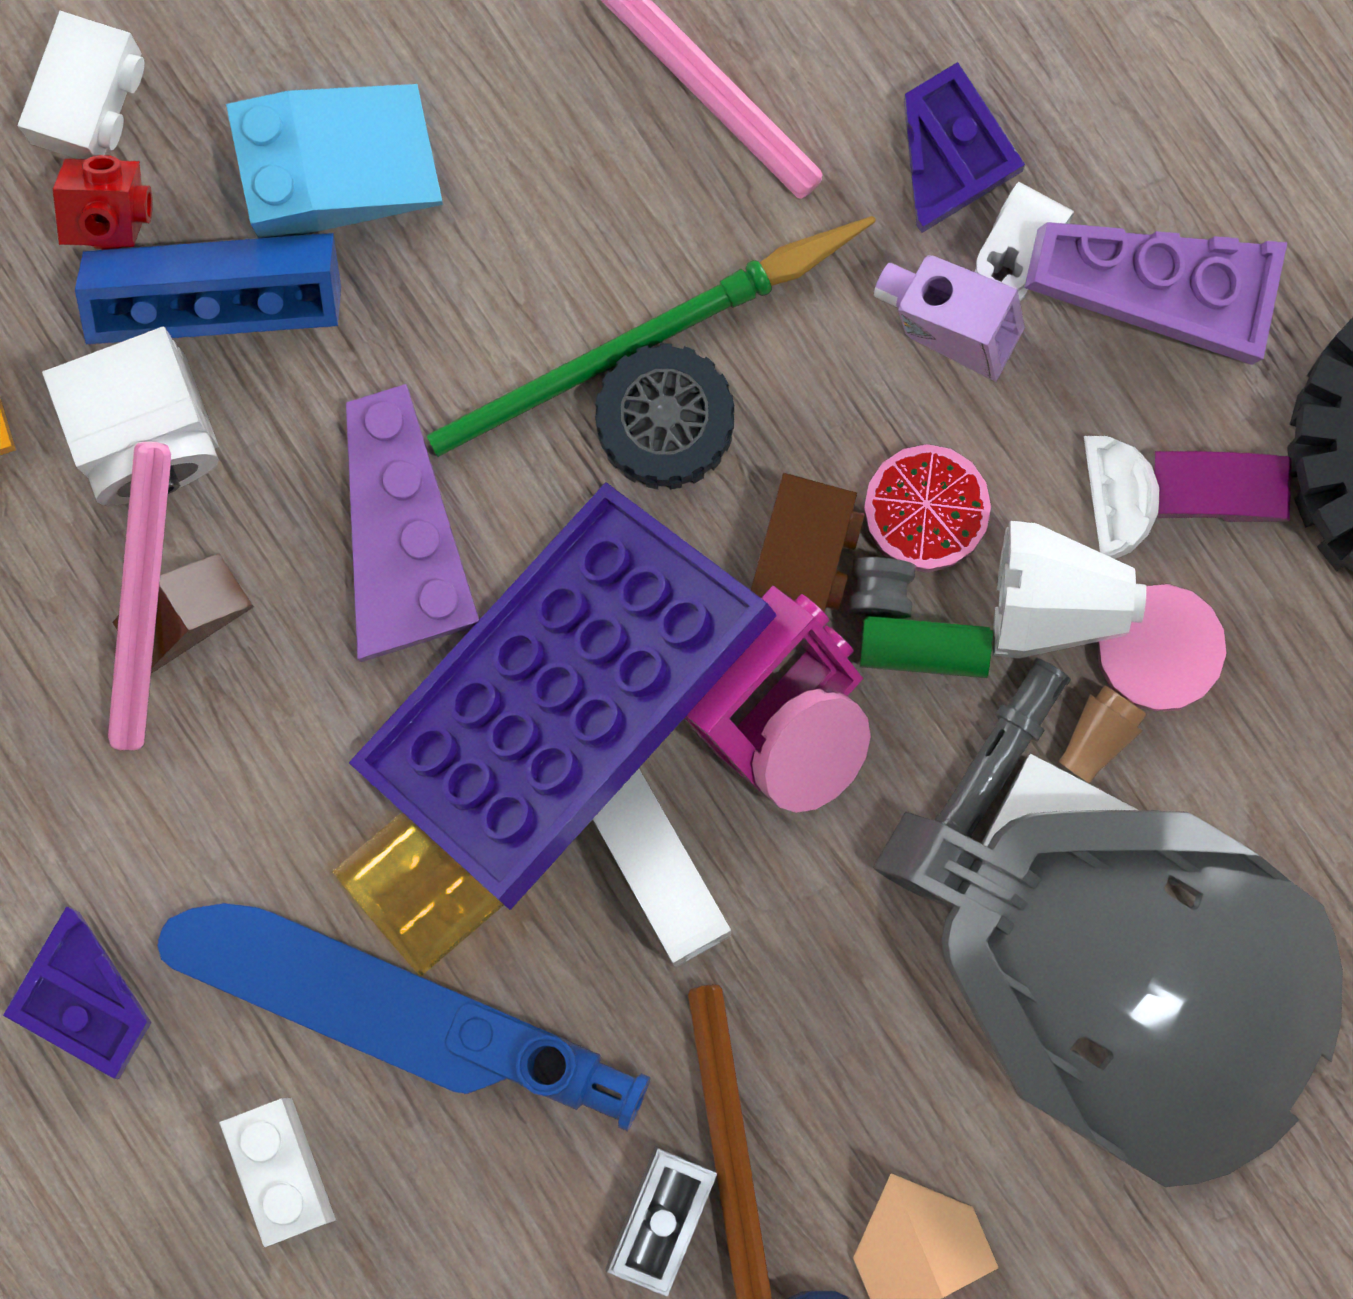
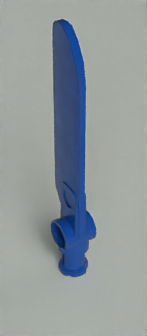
M227 903L191 908L169 918L163 926L157 946L161 960L170 968L453 1092L469 1094L508 1079L527 1088L534 1094L545 1096L572 1109L577 1110L580 1106L584 1105L618 1120V1128L628 1132L642 1105L651 1080L649 1076L642 1073L635 1078L600 1063V1054L570 1042L566 1038L559 1037L261 908ZM547 1047H555L564 1056L566 1068L562 1078L556 1083L549 1085L538 1079L534 1070V1062L540 1051ZM597 1084L620 1093L622 1098H617L599 1090Z

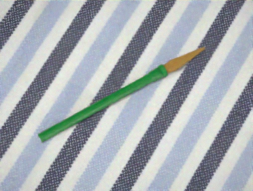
M870 216L781 246L761 262L757 260L748 262L745 268L746 271L739 269L719 281V285L427 434L426 436L434 452L439 457L607 371L616 366V362L625 355L629 357L637 353L638 348L647 345L651 348L729 307L735 308L755 299L756 293L761 296L768 295L772 291V286L800 278L875 223L876 218Z

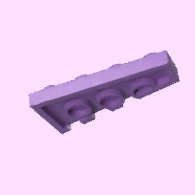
M1047 222L1037 229L1024 288L1253 365L1264 359L1287 242L1266 241L1262 244L1239 242V238L1214 236L1206 240L1180 237V233L1156 231L1151 235L1126 233L1123 228Z
M406 384L346 402L357 658L360 662L470 629L479 621L411 395Z

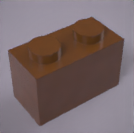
M783 473L751 591L762 598L772 586H775L793 601L800 594H803L824 613L826 608L839 611L848 574L837 571L843 547L852 550L856 549L865 513L854 511L857 492Z

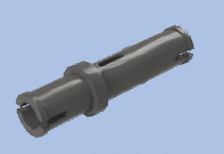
M1036 657L1033 667L1009 705L1001 704L995 716L999 721L973 762L969 765L965 775L940 815L938 814L934 819L935 821L969 838L973 837L974 830L998 792L1004 786L1006 779L1030 741L1038 742L1045 730L1040 725L1065 685L1069 684L1070 677L1052 664Z

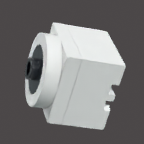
M164 326L42 372L75 465L89 479L96 501L99 504L107 506L129 504L134 447L139 442H158L168 445L172 454L168 494L197 480L217 465L219 459L215 448H218L219 445L187 358L182 350L177 347L176 342L172 340L171 335Z

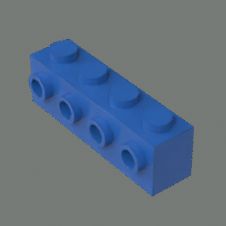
M334 233L83 251L75 294L87 345L123 342L163 326L171 335V338L338 326L341 281Z

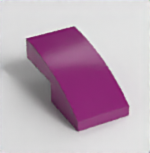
M1155 451L1154 474L1159 485V510L1157 517L1222 518L1226 522L1290 521L1292 459L1289 456L1254 453Z

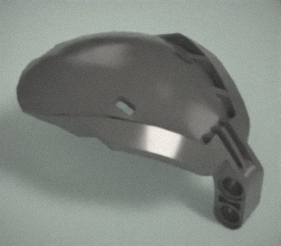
M1082 810L1029 813L1009 821L993 835L986 847L942 823L905 812L873 866L878 873L906 890L951 908L944 922L941 939L945 962L1019 1097L1164 1187L1199 1184L1229 1175L1271 1149L1299 1121L1290 1110L1307 1085L1320 1056L1332 1062L1342 1019L1343 968L1336 936L1324 906L1290 881L1260 855L1191 813L1158 810ZM1167 880L1171 885H1178L1196 897L1192 907L1188 908L1166 893L1165 886ZM1084 1037L1107 1051L1108 1056L1099 1067L1080 1057L1077 1051H1070L1079 1038Z

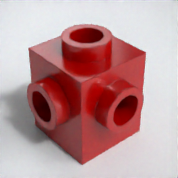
M97 155L88 159H64L53 187L59 245L93 246L98 250L134 247L142 223L149 224L151 222L153 210L151 187L141 183L140 161H121L110 155Z

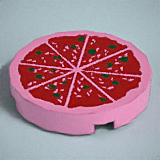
M926 444L902 449L881 464L869 482L863 511L869 534L882 555L890 559L913 563L916 565V571L928 573L951 567L973 553L987 531L991 503L987 484L971 461L952 449Z

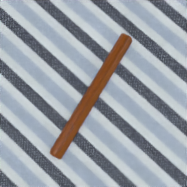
M717 984L698 986L689 990L688 998L736 1299H772L723 991L720 985Z

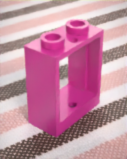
M772 586L762 599L769 604L777 616L684 718L722 761L759 791L761 789L755 783L752 762L755 750L761 754L762 746L766 741V738L761 733L769 719L786 702L806 691L822 689L826 693L838 691L848 696L864 679L848 659L854 652L853 648L837 632L826 625L830 621L827 615L803 594H800L793 601L775 586ZM800 643L806 652L736 727L729 718L795 646Z

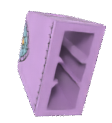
M927 255L916 274L893 263H888L883 269L874 290L875 298L899 308L898 312L902 325L908 337L997 382L1025 328L1017 289L935 256Z

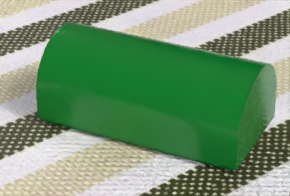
M868 616L862 622L859 667L988 678L993 630H990V627Z

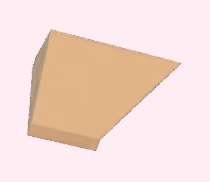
M892 1173L888 1178L853 1257L870 1299H941L998 1269L996 1260L972 1206Z

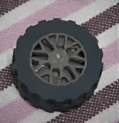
M660 343V347L649 348L647 345L638 348L637 353L629 357L625 355L617 361V367L612 373L608 371L603 379V387L601 392L597 393L595 403V420L602 449L605 450L608 456V460L615 469L619 468L622 470L625 477L634 483L637 480L645 483L648 488L658 489V486L670 487V490L682 488V484L691 481L694 484L702 480L704 474L710 469L714 471L721 463V457L724 452H728L734 429L733 395L730 394L729 384L723 373L720 375L715 369V364L709 358H702L697 355L694 349L686 346L683 349L676 348L668 343Z

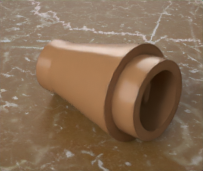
M1104 685L1096 698L1090 694L1068 747L1058 762L1090 784L1102 768L1143 732L1138 726L1147 714Z

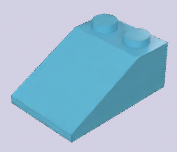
M417 84L292 90L226 104L250 224L258 238L305 235L443 205Z

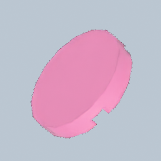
M1170 584L1146 586V605L1142 623L1131 622L1130 631L1126 636L1099 641L1097 651L1099 668L1112 690L1138 708L1163 712L1180 710L1204 697L1219 679L1227 654L1224 628L1212 607L1194 592Z
M822 689L809 690L789 700L769 719L761 733L766 738V741L762 746L761 754L756 750L754 752L752 767L755 783L766 797L778 807L795 813L816 810L836 799L854 781L866 760L871 738L868 717L857 703L838 691L826 693Z

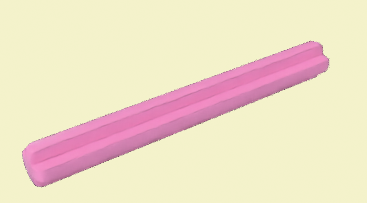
M601 0L797 198L802 199L816 189L822 180L821 170L652 0Z
M139 442L134 447L108 729L110 745L118 750H139L144 745L172 455L168 445L158 442Z

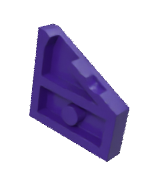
M958 62L905 93L904 110L916 226L921 233L1023 172L1025 163Z
M67 906L3 1014L6 1018L113 1079H120L152 1023L80 912Z

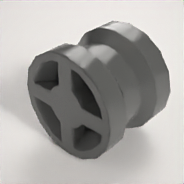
M880 557L853 559L852 575L857 579V591L850 596L848 611L867 617L910 618L912 602L907 597V587L915 578L916 565L903 560Z

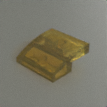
M403 812L332 871L364 912L420 976H423L504 906Z

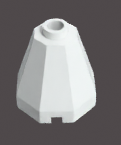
M1010 521L1009 527L1005 530L998 573L997 590H1000L999 607H995L993 656L1023 658L1126 636L1130 631L1131 622L1142 623L1146 605V585L1136 584L1135 568L1039 524Z

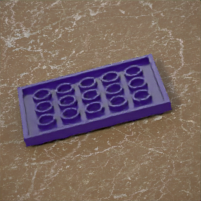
M605 482L351 759L349 764L502 904L511 910L774 620L777 614L766 601Z

